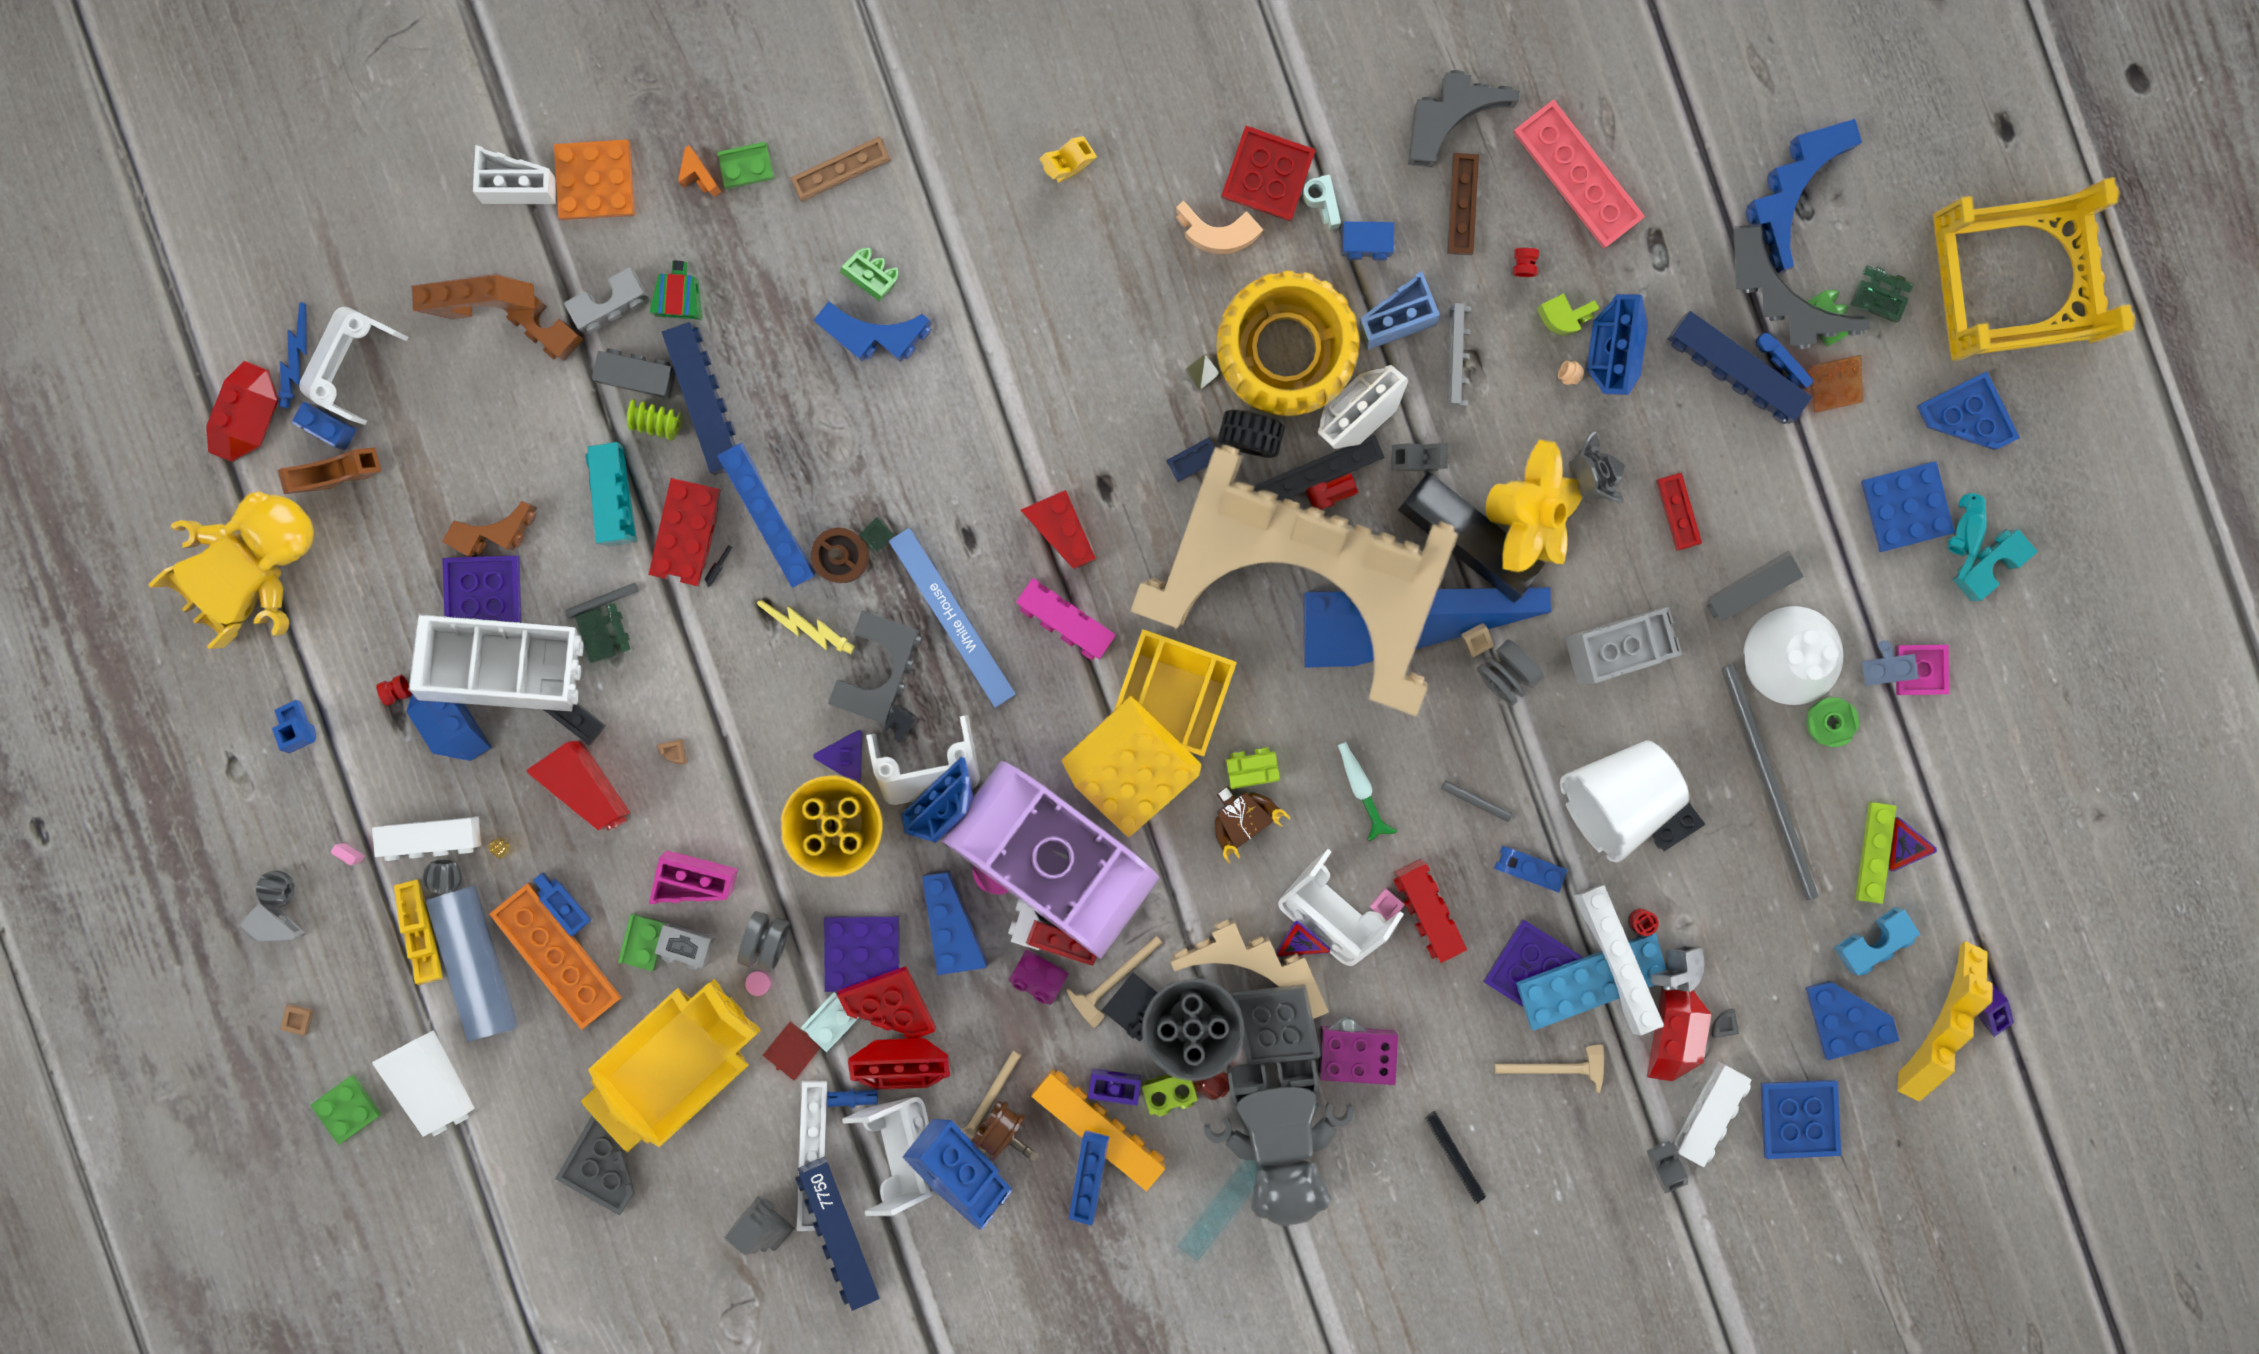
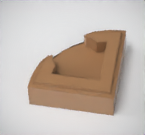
M683 739L657 744L658 751L667 760L675 764H687Z

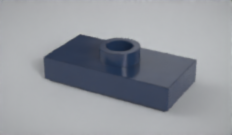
M1210 437L1166 460L1178 483L1209 466L1214 449L1216 448Z

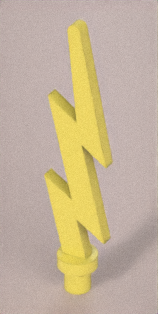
M760 600L757 602L762 609L797 636H800L799 627L825 650H828V640L837 647V651L853 653L855 645L849 643L847 638L838 636L819 619H817L818 629H816L790 606H787L789 617H787L764 601Z

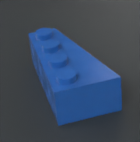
M950 870L923 875L937 975L987 968L988 960L981 948L980 941L971 924L968 912H966Z

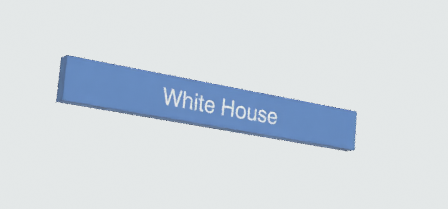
M908 528L889 540L892 548L994 707L996 708L1015 696V691L912 530Z

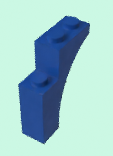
M830 301L814 318V322L862 362L865 358L869 360L877 351L875 346L878 343L900 362L904 358L907 360L916 350L915 344L920 339L923 341L932 330L930 328L932 325L931 321L923 314L898 324H870L845 314Z

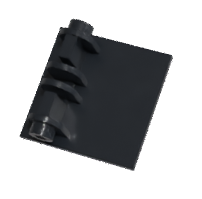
M1688 802L1686 806L1651 836L1654 838L1657 848L1665 852L1706 824Z
M1133 972L1102 1011L1124 1028L1131 1038H1136L1140 1042L1143 1039L1142 1026L1145 1011L1158 992Z

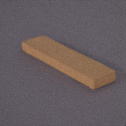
M879 136L792 176L790 179L801 202L881 166L891 161Z

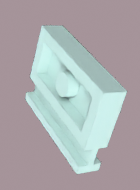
M834 992L801 1027L826 1052L857 1020L847 1016L837 997L838 992Z

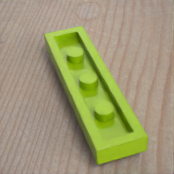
M1868 803L1855 900L1883 904L1897 808L1895 805Z

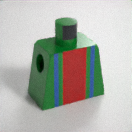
M674 260L672 261L671 274L661 273L658 275L650 307V313L655 317L702 320L699 281L696 277L687 275V262Z

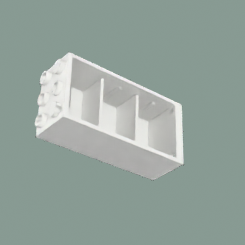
M419 615L409 690L418 700L572 711L573 704L577 705L579 691L576 690L575 682L580 680L581 666L579 665L578 656H583L584 642L581 641V636L578 635L575 627Z

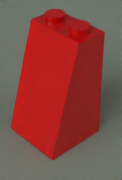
M581 740L566 742L526 770L531 777L598 831L605 828L608 831L618 828L627 821L625 817L631 813Z

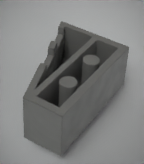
M758 1196L737 1219L724 1238L743 1255L757 1253L759 1249L762 1252H766L769 1248L775 1251L795 1228L774 1210V1206L769 1200L761 1199Z

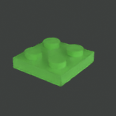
M354 1074L310 1104L338 1145L382 1115Z

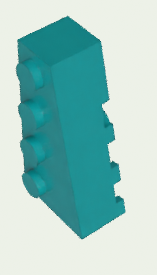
M613 442L587 446L588 453L585 454V460L590 473L589 486L592 496L595 543L604 546H615L637 542L623 444Z

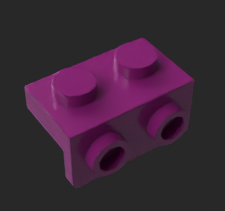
M1026 949L1008 981L1012 983L1015 989L1022 992L1026 991L1033 995L1036 1001L1051 1005L1069 973Z

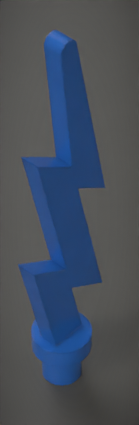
M303 302L299 303L297 335L295 336L287 329L289 367L280 361L281 391L278 393V397H280L279 407L289 409L291 400H294L292 380L297 385L300 384L299 350L307 355L306 304Z

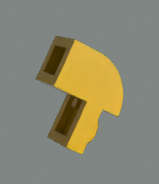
M1082 136L1070 139L1059 150L1047 152L1039 160L1043 164L1046 174L1052 180L1056 179L1060 183L1083 170L1097 156L1085 137Z

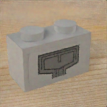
M668 922L662 927L655 954L660 955V959L663 961L675 963L677 960L685 963L684 966L689 969L699 970V967L703 968L708 964L716 936Z

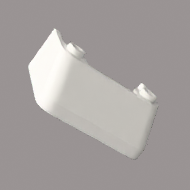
M340 307L334 312L300 380L299 387L302 394L316 404L348 420L366 425L367 420L333 404L337 392L331 382L353 338L364 337L369 332L371 325L407 341L408 336L349 307Z
M968 715L960 717L964 741L955 743L948 749L947 758L949 765L901 775L899 766L894 759L890 757L881 758L877 734L866 735L874 775L882 796L887 803L898 805L915 801L960 757H964L966 760L971 788L974 789L979 784L980 773Z
M1327 849L1309 864L1283 894L1278 905L1280 910L1292 921H1300L1330 947V954L1347 966H1354L1388 940L1404 914L1399 911L1387 921L1378 912L1369 911L1364 915L1357 912L1326 885L1330 879V873L1323 864L1331 854V851Z
M909 1097L871 1106L842 1118L843 1124L863 1122L868 1131L875 1132L881 1130L892 1177L884 1180L881 1185L880 1195L882 1203L864 1211L865 1216H893L937 1194L902 1158L929 1124L925 1104L921 1098Z

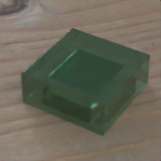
M877 517L859 534L876 552H879L895 536Z

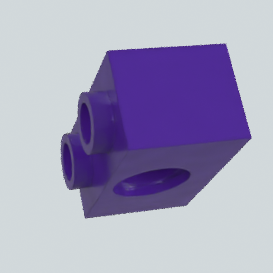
M1092 1068L1088 1099L1138 1106L1141 1075Z

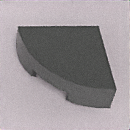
M1728 1009L1716 1018L1712 1027L1713 1038L1739 1034L1735 1009Z

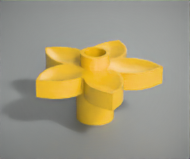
M1538 441L1528 459L1524 482L1511 481L1507 484L1499 483L1488 494L1486 515L1489 521L1511 526L1504 545L1503 569L1520 572L1528 569L1537 559L1555 564L1565 563L1568 544L1565 523L1567 518L1577 509L1582 496L1578 490L1579 482L1577 479L1562 477L1563 462L1556 442Z

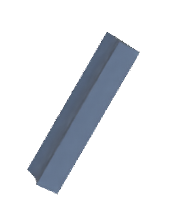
M476 885L425 900L467 1041L470 1042L516 1028L518 1025Z

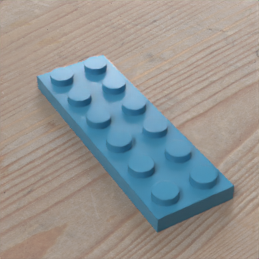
M1655 933L1650 936L1642 935L1628 941L1648 988L1654 986L1651 974L1667 970ZM1603 951L1516 982L1529 1027L1533 1031L1620 999L1614 977Z

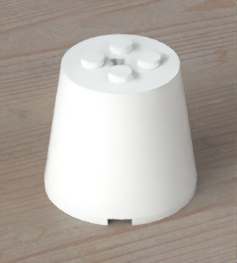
M1643 741L1565 774L1560 780L1561 792L1567 794L1569 799L1566 807L1577 827L1588 842L1598 852L1605 851L1608 854L1606 855L1607 859L1612 862L1623 860L1686 806L1689 801L1686 783L1677 766L1663 749L1651 741Z

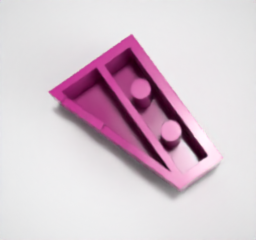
M667 850L659 857L649 904L727 900L734 891L738 869Z

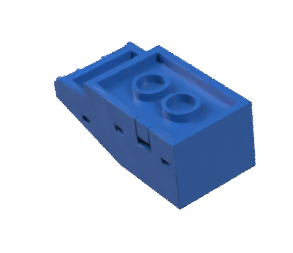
M932 1119L902 1158L938 1195L973 1226L983 1230L990 1219L993 1218L992 1215L998 1206L1003 1205V1202L1010 1195L1012 1188L999 1176V1170L974 1146L975 1144L952 1120Z

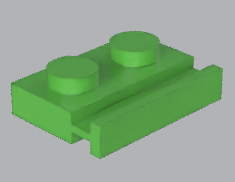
M766 142L717 152L726 189L774 179Z
M631 914L618 963H625L633 967L654 971L659 956L655 954L662 927L667 922Z

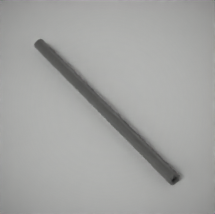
M1735 664L1722 667L1806 900L1816 899L1819 897L1737 669Z

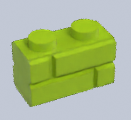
M1269 747L1254 749L1255 754L1245 755V751L1230 753V758L1225 759L1230 788L1235 789L1280 781L1275 751H1269Z

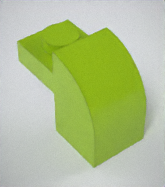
M1564 293L1541 304L1537 308L1545 326L1553 333L1563 336L1572 335L1580 331L1581 327L1578 321L1580 324L1595 318L1593 313L1599 310L1594 300L1572 311Z

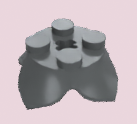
M1594 431L1586 438L1579 453L1574 456L1573 460L1569 461V468L1576 475L1579 482L1578 490L1582 497L1586 498L1589 496L1595 500L1608 499L1622 503L1624 499L1620 492L1616 491L1617 487L1615 486L1622 480L1625 465L1612 455L1598 454L1601 448H1599L1600 443L1597 433Z

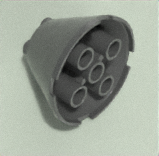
M1190 978L1165 986L1153 997L1145 1011L1142 1033L1149 1056L1161 1069L1173 1077L1197 1081L1208 1079L1221 1073L1236 1058L1243 1042L1244 1024L1236 1001L1225 989L1211 981Z

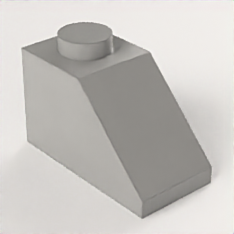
M261 902L239 924L244 929L245 935L257 942L294 940L305 935V932L278 907H268Z

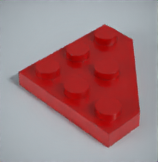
M907 966L838 990L837 997L847 1016L855 1019L860 1017L871 1021V1025L888 1031L890 1029L898 1031L909 1039L919 1038L936 1032V1025Z

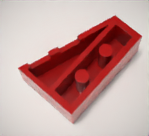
M1066 490L1021 509V512L1073 570L1096 560Z

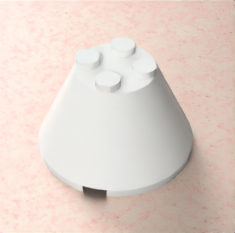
M1799 606L1778 608L1761 617L1748 633L1743 654H1745V671L1752 685L1766 698L1786 705L1806 704L1826 694L1836 683L1842 670L1844 658L1841 638L1832 623L1822 614Z

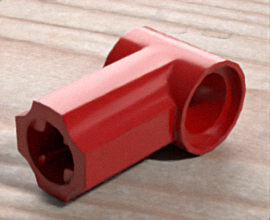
M1351 473L1328 483L1325 481L1306 489L1312 507L1320 510L1335 505L1336 502L1359 493Z

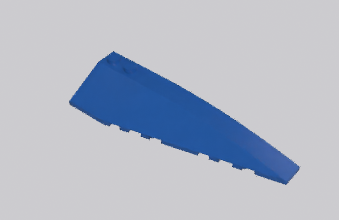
M1550 587L1528 588L1525 594L1515 603L1497 588L1437 589L1415 649L1462 637L1461 634L1484 623L1487 629H1492L1550 613ZM1344 591L1303 593L1305 667L1357 666L1375 661L1373 643L1367 624L1358 607Z

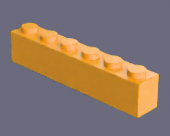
M1051 1069L1033 1090L1031 1097L1081 1138H1083L1085 1130L1109 1136L1106 1159L1147 1192L1166 1169L1163 1155L1155 1149L1150 1151L1144 1146L1146 1142L1136 1133L1131 1135L1125 1130L1126 1125L1116 1117L1114 1120L1106 1114L1107 1110L1098 1102L1092 1103L1087 1099L1088 1094L1079 1086L1074 1088L1068 1083L1069 1078L1059 1070L1055 1072Z

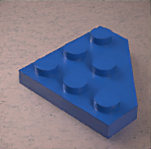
M1987 371L1917 405L1927 428L1992 450L1999 449L2020 438Z
M1830 981L1805 987L1823 1055L1826 1060L1836 1059L1900 1041L1894 1018Z

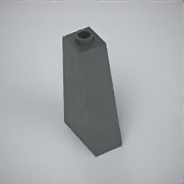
M1787 551L1710 596V604L1707 607L1714 618L1719 616L1720 620L1724 621L1804 576L1790 552Z

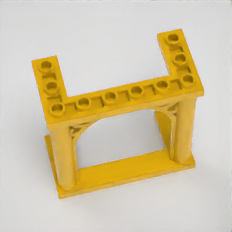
M2115 178L2103 179L2076 194L2065 197L1973 209L1972 196L1962 197L1933 214L1951 361L1962 360L1976 354L2088 340L2089 343H2096L2134 330L2135 315L2131 311V305L2106 310L2108 299L2104 295L2103 287L2105 275L2101 270L2100 263L2102 251L2100 246H2098L2097 240L2099 227L2095 221L2094 214L2118 203L2119 189L2115 185ZM2060 218L2055 228H2053L2049 221L2056 222V219ZM2067 221H2072L2074 233L2066 237L2062 234V228ZM2028 226L2048 232L2063 245L2072 263L2073 283L2067 301L2056 314L2036 324L1989 330L1988 323L1967 329L1956 234ZM2074 239L2076 240L2077 249L2073 248L2072 245ZM2079 288H2082L2083 297L2079 296ZM2073 302H2079L2084 306L2085 316H2078L2073 312ZM2066 314L2069 319L2063 322L2062 316Z

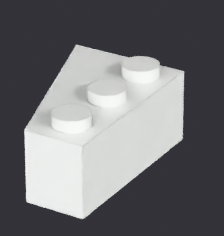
M475 145L473 193L482 204H556V178L549 168L521 159L516 160L507 157L505 154L494 153Z

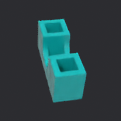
M2006 529L1994 538L1996 540L1995 543L1990 547L1985 546L1979 550L1977 558L1962 583L1958 581V577L1963 565L1957 570L1959 574L1952 580L1971 602L1982 601L2000 585L1992 572L1996 561H2002L2008 569H2016L2024 565L2038 552L2019 529L2010 531Z

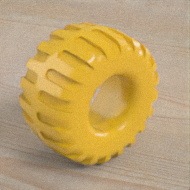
M1290 270L1277 274H1266L1245 286L1235 295L1225 309L1217 331V358L1222 374L1230 388L1242 401L1252 406V408L1275 416L1306 414L1331 402L1341 393L1352 377L1359 354V332L1354 313L1351 312L1345 297L1342 294L1339 295L1333 289V285L1326 280L1316 279L1310 273L1304 272L1299 274L1293 273ZM1288 319L1299 322L1309 330L1314 339L1315 354L1313 361L1306 370L1297 375L1284 377L1273 374L1264 367L1258 357L1257 342L1259 335L1266 326L1278 320Z

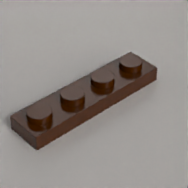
M1453 154L1447 254L1473 255L1479 154Z

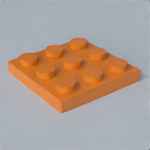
M628 139L554 144L558 218L560 220L635 216L631 147Z

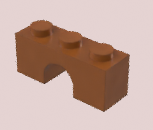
M535 295V309L515 312L505 310L508 313L506 318L517 327L521 324L527 330L524 334L534 343H537L539 340L545 346L543 351L554 360L558 357L565 361L584 340L567 323L560 319L551 327L542 328L539 318L547 306Z

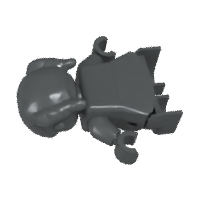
M1315 1059L1277 1062L1281 1087L1267 1089L1266 1087L1267 1078L1264 1064L1232 1066L1227 1069L1231 1098L1250 1136L1238 1130L1232 1131L1231 1121L1226 1115L1223 1118L1226 1128L1222 1133H1214L1210 1128V1124L1205 1123L1204 1131L1206 1137L1214 1143L1226 1141L1225 1145L1240 1159L1255 1160L1256 1164L1265 1165L1257 1171L1256 1184L1253 1188L1251 1210L1257 1217L1267 1218L1269 1221L1282 1226L1308 1222L1318 1212L1328 1208L1331 1196L1324 1180L1318 1173L1317 1164L1305 1160L1312 1158L1313 1152L1320 1151L1328 1146L1337 1131L1336 1126H1345L1351 1122L1354 1114L1351 1103L1346 1105L1347 1110L1344 1116L1335 1117L1332 1114L1333 1105L1327 1102L1325 1106L1326 1119L1322 1118L1311 1128L1318 1091Z

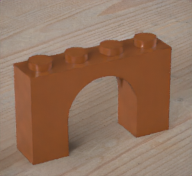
M494 274L412 285L413 311L447 319L472 317V306L496 307L513 312L535 309L534 284Z

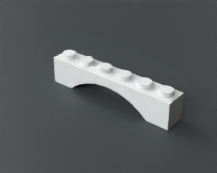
M1594 886L1575 894L1574 897L1581 914L1598 941L1609 964L1619 992L1622 1009L1632 1034L1644 1035L1664 1026L1605 886Z

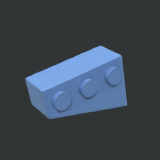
M1422 270L1407 284L1398 288L1393 295L1386 300L1384 299L1360 318L1359 330L1367 350L1438 324L1440 314Z

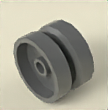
M758 911L753 912L741 941L737 959L738 964L751 967L758 959L759 970L772 974L785 947L789 921L777 917L769 926L768 914Z

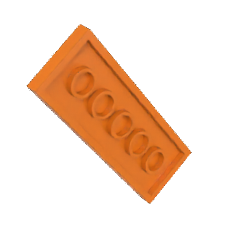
M529 882L489 913V915L582 1030L618 1002L622 996L574 936L571 937L540 901V896L537 894L538 891Z

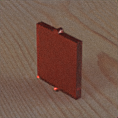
M790 1021L763 1056L776 1066V1070H781L792 1080H795L821 1047L808 1036L807 1032H803Z

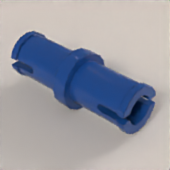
M850 1088L849 1091H827L828 1108L840 1106L855 1108L858 1105H878L877 1089L855 1091V1088Z

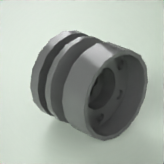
M1507 639L1495 650L1501 660L1499 663L1488 657L1486 663L1491 670L1483 664L1479 665L1476 669L1485 685L1498 698L1514 706L1518 701L1512 691L1519 697H1523L1525 693L1520 684L1523 683L1533 688L1544 677V674L1518 645Z

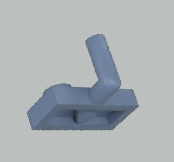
M1882 640L1878 644L1879 649L1882 650V659L1862 661L1866 686L1919 679L1915 654L1894 657L1892 644L1888 640Z

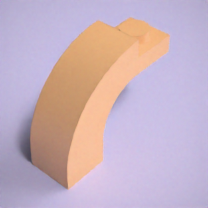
M1182 201L1176 207V213L1178 214L1176 219L1184 228L1187 226L1190 228L1185 232V238L1195 247L1206 252L1228 254L1240 251L1255 242L1263 232V229L1247 211L1231 225L1212 227L1205 224L1185 201Z

